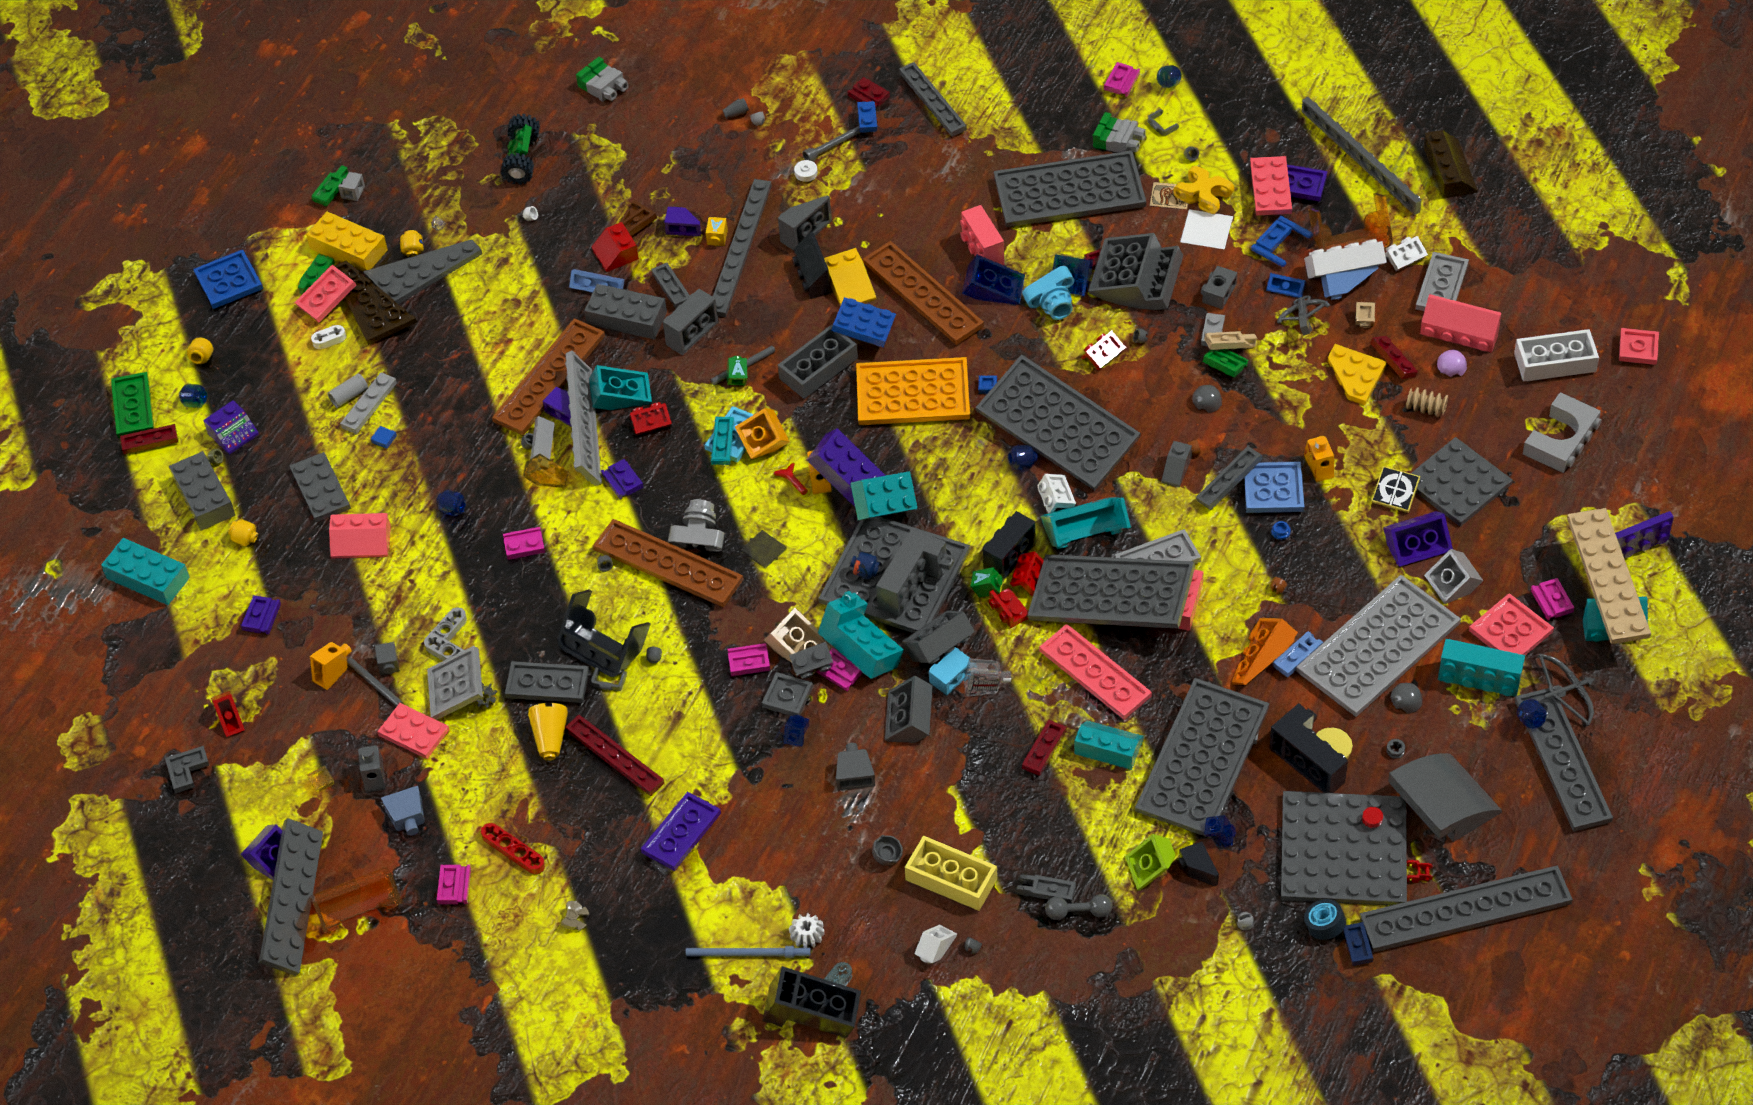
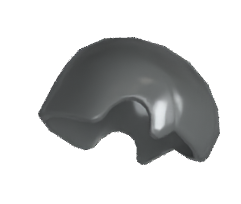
M1202 385L1193 393L1192 401L1198 410L1205 409L1208 413H1212L1222 405L1221 394L1215 386Z
M1400 683L1391 692V701L1395 708L1403 709L1407 714L1417 711L1422 706V694L1419 688L1412 683Z
M882 835L873 843L872 855L875 861L881 865H893L903 855V847L900 841L893 836Z

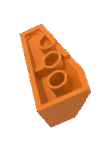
M1260 618L1248 638L1251 641L1250 645L1243 651L1245 658L1238 664L1232 683L1235 685H1246L1294 643V638L1298 632L1283 619Z

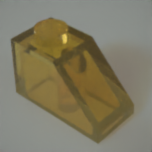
M538 454L526 462L523 477L537 486L564 488L569 471L544 455Z

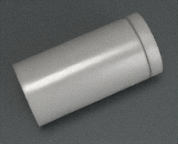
M358 373L327 392L332 404L338 408L367 390L368 385L362 375Z

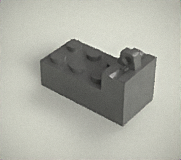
M911 529L876 585L878 609L900 616L901 612L907 609L910 597L916 594L920 581L923 582L926 574L939 579L944 569L950 570L954 564V557L947 554L946 542Z

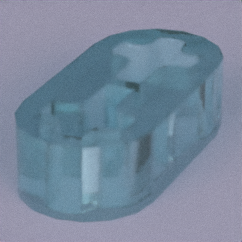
M846 962L837 963L825 977V980L846 986L852 978V968ZM846 970L847 974L843 973L839 977V971L844 972Z

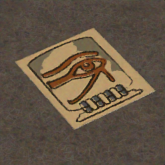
M1153 183L1150 206L1187 209L1188 203L1174 195L1173 188L1177 184Z

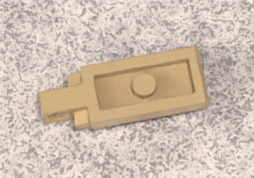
M1240 331L1206 333L1204 338L1210 350L1253 348L1256 346L1257 341L1255 334H1241Z

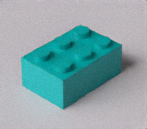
M910 471L851 483L858 520L918 509Z

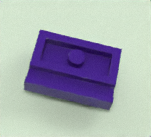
M625 459L609 466L605 471L601 470V475L620 500L623 496H628L644 488L642 481Z
M253 595L241 625L242 630L255 633L265 632L269 635L281 605L280 599L272 600V598Z

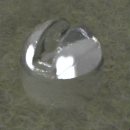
M436 215L431 221V226L435 230H442L447 224Z

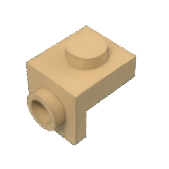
M1356 302L1355 325H1360V328L1374 326L1375 303Z

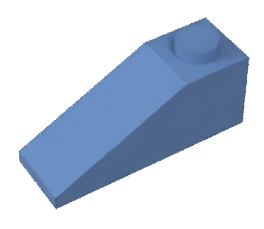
M1378 265L1321 276L1325 298L1331 297V300L1342 298L1343 294L1348 293L1376 271Z

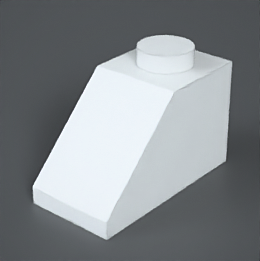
M941 925L928 929L922 933L915 954L923 962L934 963L943 957L956 938L957 933Z

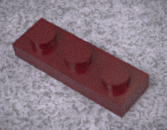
M1387 336L1372 338L1370 344L1401 379L1416 377L1418 371L1391 342L1390 338Z
M175 424L120 436L124 454L179 442Z
M1048 720L1022 763V769L1040 776L1065 735L1067 727Z

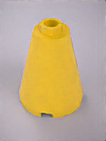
M545 703L529 708L528 717L538 752L544 760H554L560 754L568 715L567 707L562 704L552 703V707H546Z

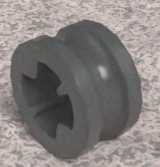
M1399 739L1390 740L1387 744V754L1392 758H1401L1405 753L1404 742ZM1393 746H1398L1399 751L1395 752Z

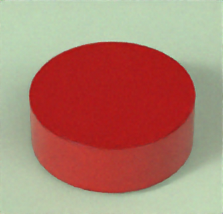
M1368 807L1363 811L1362 821L1367 827H1379L1383 822V813L1377 807Z

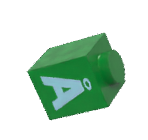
M741 356L728 358L727 385H746L748 379L747 358H742Z
M994 567L973 571L970 587L979 598L989 596L991 590H994L996 594H1000L1003 579Z

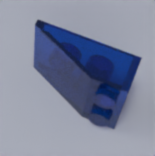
M977 254L968 264L962 294L981 301L1018 305L1020 303L1025 274Z

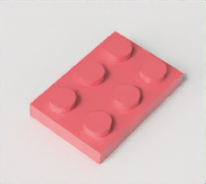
M331 265L295 301V304L320 323L356 286V283L335 266Z
M399 703L377 732L380 737L428 759L449 732V726Z

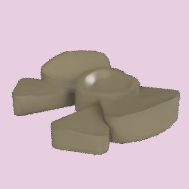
M568 901L566 903V917L562 920L561 925L570 930L577 929V931H581L586 927V924L578 921L577 918L579 916H588L589 912L580 903Z

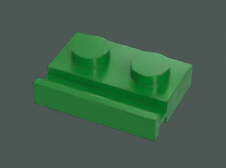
M1227 349L1210 350L1203 357L1204 363L1232 377H1235L1244 367H1247L1249 361Z

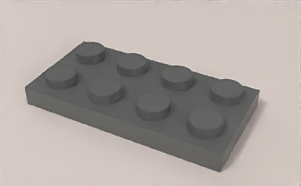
M324 452L289 465L315 522L351 509Z
M511 661L505 697L583 703L589 667Z

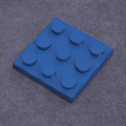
M243 249L193 269L213 309L263 289L262 283Z
M844 297L831 331L884 348L896 314L886 309L874 307L871 304H864L855 299Z

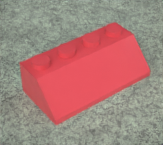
M1429 294L1421 322L1420 334L1492 353L1498 337L1501 313Z

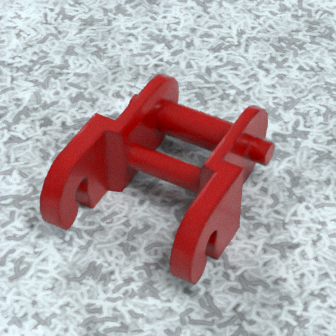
M1407 860V867L1412 864V868L1418 869L1417 875L1407 876V882L1412 879L1413 883L1433 879V876L1430 875V869L1433 867L1432 864L1419 863V860Z

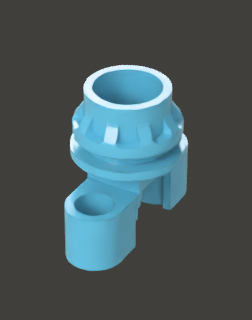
M1060 266L1027 286L1023 290L1022 295L1030 308L1041 306L1044 312L1053 319L1061 320L1069 316L1073 310L1072 298L1068 288L1074 284V278L1066 266Z

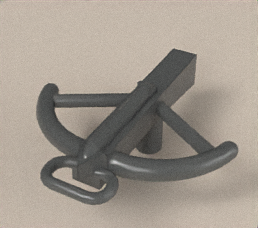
M1310 296L1300 297L1294 301L1293 306L1279 316L1277 323L1280 324L1286 320H1299L1303 336L1310 334L1312 327L1308 317L1323 307L1328 308L1330 304L1321 299L1311 300ZM1321 304L1308 313L1307 306ZM1295 310L1299 311V317H1286Z

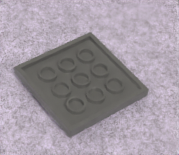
M1456 437L1410 473L1420 476L1416 493L1460 527L1511 486L1513 481Z

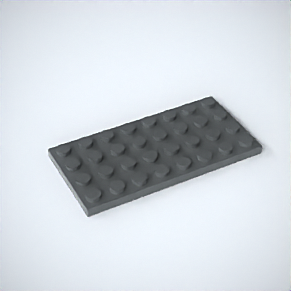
M1133 151L994 171V179L1006 227L1146 207V198Z
M1022 354L976 406L978 413L1094 491L1141 437L1140 432Z
M1045 554L1027 616L1032 621L1179 629L1195 564L1194 561Z
M1194 678L1135 806V812L1212 838L1268 712L1270 703Z

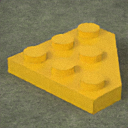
M1337 344L1334 345L1328 356V363L1333 368L1347 399L1366 405L1386 368L1387 362Z

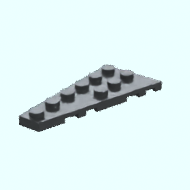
M471 239L363 272L364 276L371 280L372 284L378 286L394 299L397 304H400L482 255V250Z

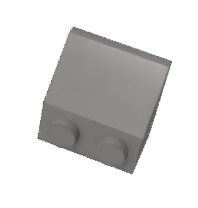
M1450 549L1424 575L1445 604L1471 594L1483 582L1465 554Z

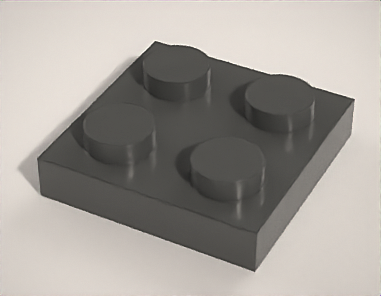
M776 672L762 701V708L799 718L813 688V682Z

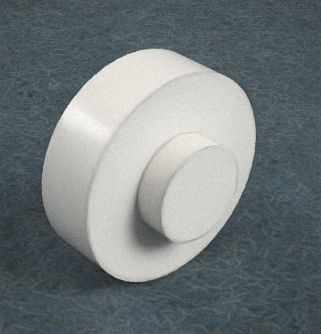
M810 160L800 161L794 168L795 177L803 182L814 180L818 174L817 165Z

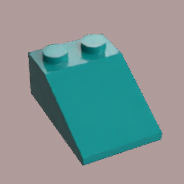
M596 365L589 377L593 408L614 410L652 403L649 377L646 372Z

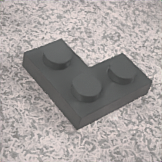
M204 746L165 758L175 793L194 788L191 771L209 766Z

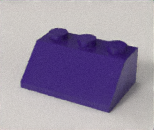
M1435 511L1383 527L1387 546L1399 567L1437 556L1453 549L1445 514Z

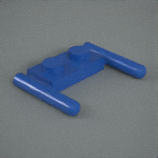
M1280 216L1256 241V244L1252 245L1251 250L1284 267L1286 261L1272 254V252L1291 233V230L1309 239L1313 237V233Z

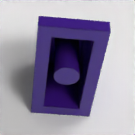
M667 208L664 222L666 234L701 236L700 221L686 208Z
M555 387L543 400L544 411L572 427L570 423L571 412L569 409L570 400L567 390Z

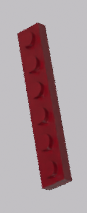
M578 715L565 727L566 732L649 796H652L665 784L662 777L581 715Z

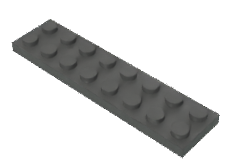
M1549 688L1515 696V703L1519 711L1523 710V721L1573 832L1612 822V814L1561 703L1555 697L1544 698V694L1550 692Z
M287 818L283 823L259 963L296 976L300 973L323 831Z

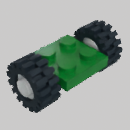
M520 114L514 115L509 120L507 135L510 136L508 144L509 153L503 159L501 168L503 179H507L509 183L512 181L513 184L518 182V185H522V182L526 184L532 178L534 164L529 157L525 158L528 153L529 143L533 144V141H537L540 130L539 121H536L535 117L531 118V115L525 116L526 114H522V116Z

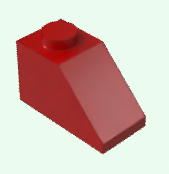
M230 691L211 698L226 737L245 730Z

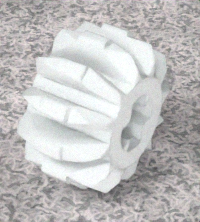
M807 913L806 917L799 914L798 920L793 919L792 925L789 927L790 938L792 942L796 943L797 947L803 944L804 948H807L808 945L814 948L815 942L821 943L822 936L825 934L823 922L818 920L816 915L810 917L809 913Z

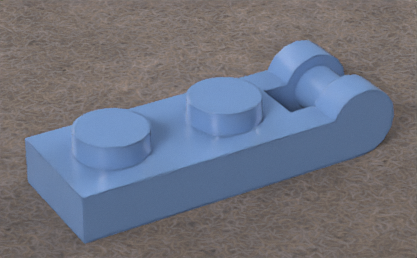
M1308 631L1273 662V667L1288 678L1296 671V667L1324 642L1320 639H1315L1314 635Z

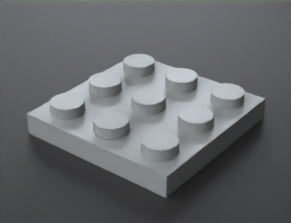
M472 646L427 669L431 718L438 720L483 697L479 649Z

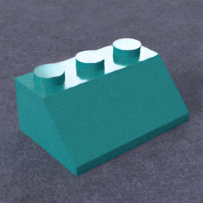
M1647 596L1638 597L1648 623ZM1595 598L1587 599L1582 621L1585 640L1595 642L1609 640Z
M1086 720L1080 725L1075 738L1074 754L1132 770L1144 736Z

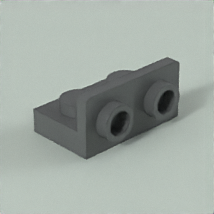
M826 642L789 655L797 678H809L813 676V672L818 670L825 672L834 665Z

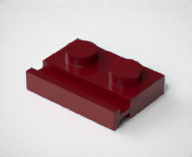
M865 77L852 86L851 90L847 91L848 96L857 102L875 101V108L879 107L890 97L889 91Z

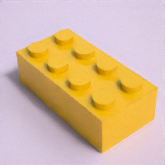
M326 212L306 234L310 249L334 258V260L341 263L347 261L362 272L372 269L388 250L383 235L330 212Z

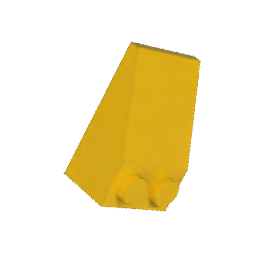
M856 248L824 258L829 269L830 287L840 306L844 297L855 299L861 303L876 300L872 284Z

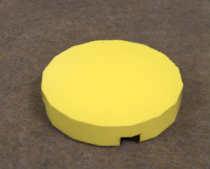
M1333 727L1324 728L1317 732L1316 735L1320 739L1327 741L1335 751L1342 753L1348 759L1353 745L1351 738L1346 732Z

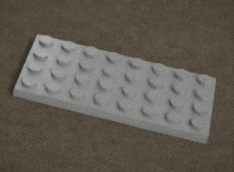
M1400 575L1296 667V672L1357 717L1460 624L1461 618Z

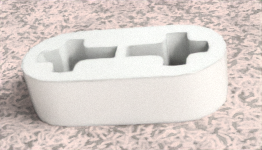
M335 325L314 333L311 339L316 349H324L343 342L346 339V333L343 326Z

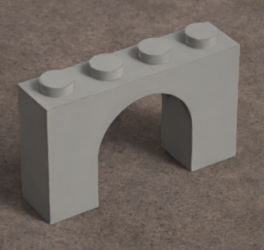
M1560 392L1551 404L1549 417L1567 424L1576 434L1569 439L1557 440L1533 430L1524 443L1523 454L1564 473L1567 467H1572L1575 456L1581 454L1584 443L1590 441L1593 434L1592 431L1599 428L1602 421L1599 419L1601 411Z

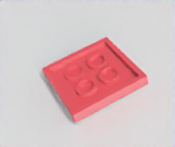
M1510 593L1469 626V632L1490 648L1525 656L1552 634L1554 630L1553 626Z

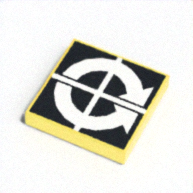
M1383 466L1372 503L1409 513L1420 476Z

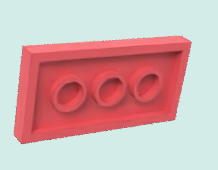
M1286 156L1250 158L1256 216L1292 214Z

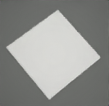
M1189 209L1181 243L1225 249L1233 216L1216 213L1210 214Z

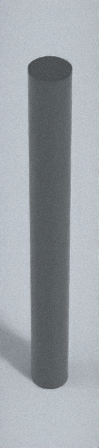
M770 346L748 358L747 367L774 353L775 348ZM727 370L710 379L713 386L727 379Z
M353 658L347 660V664L396 707L399 703L403 704L397 696Z

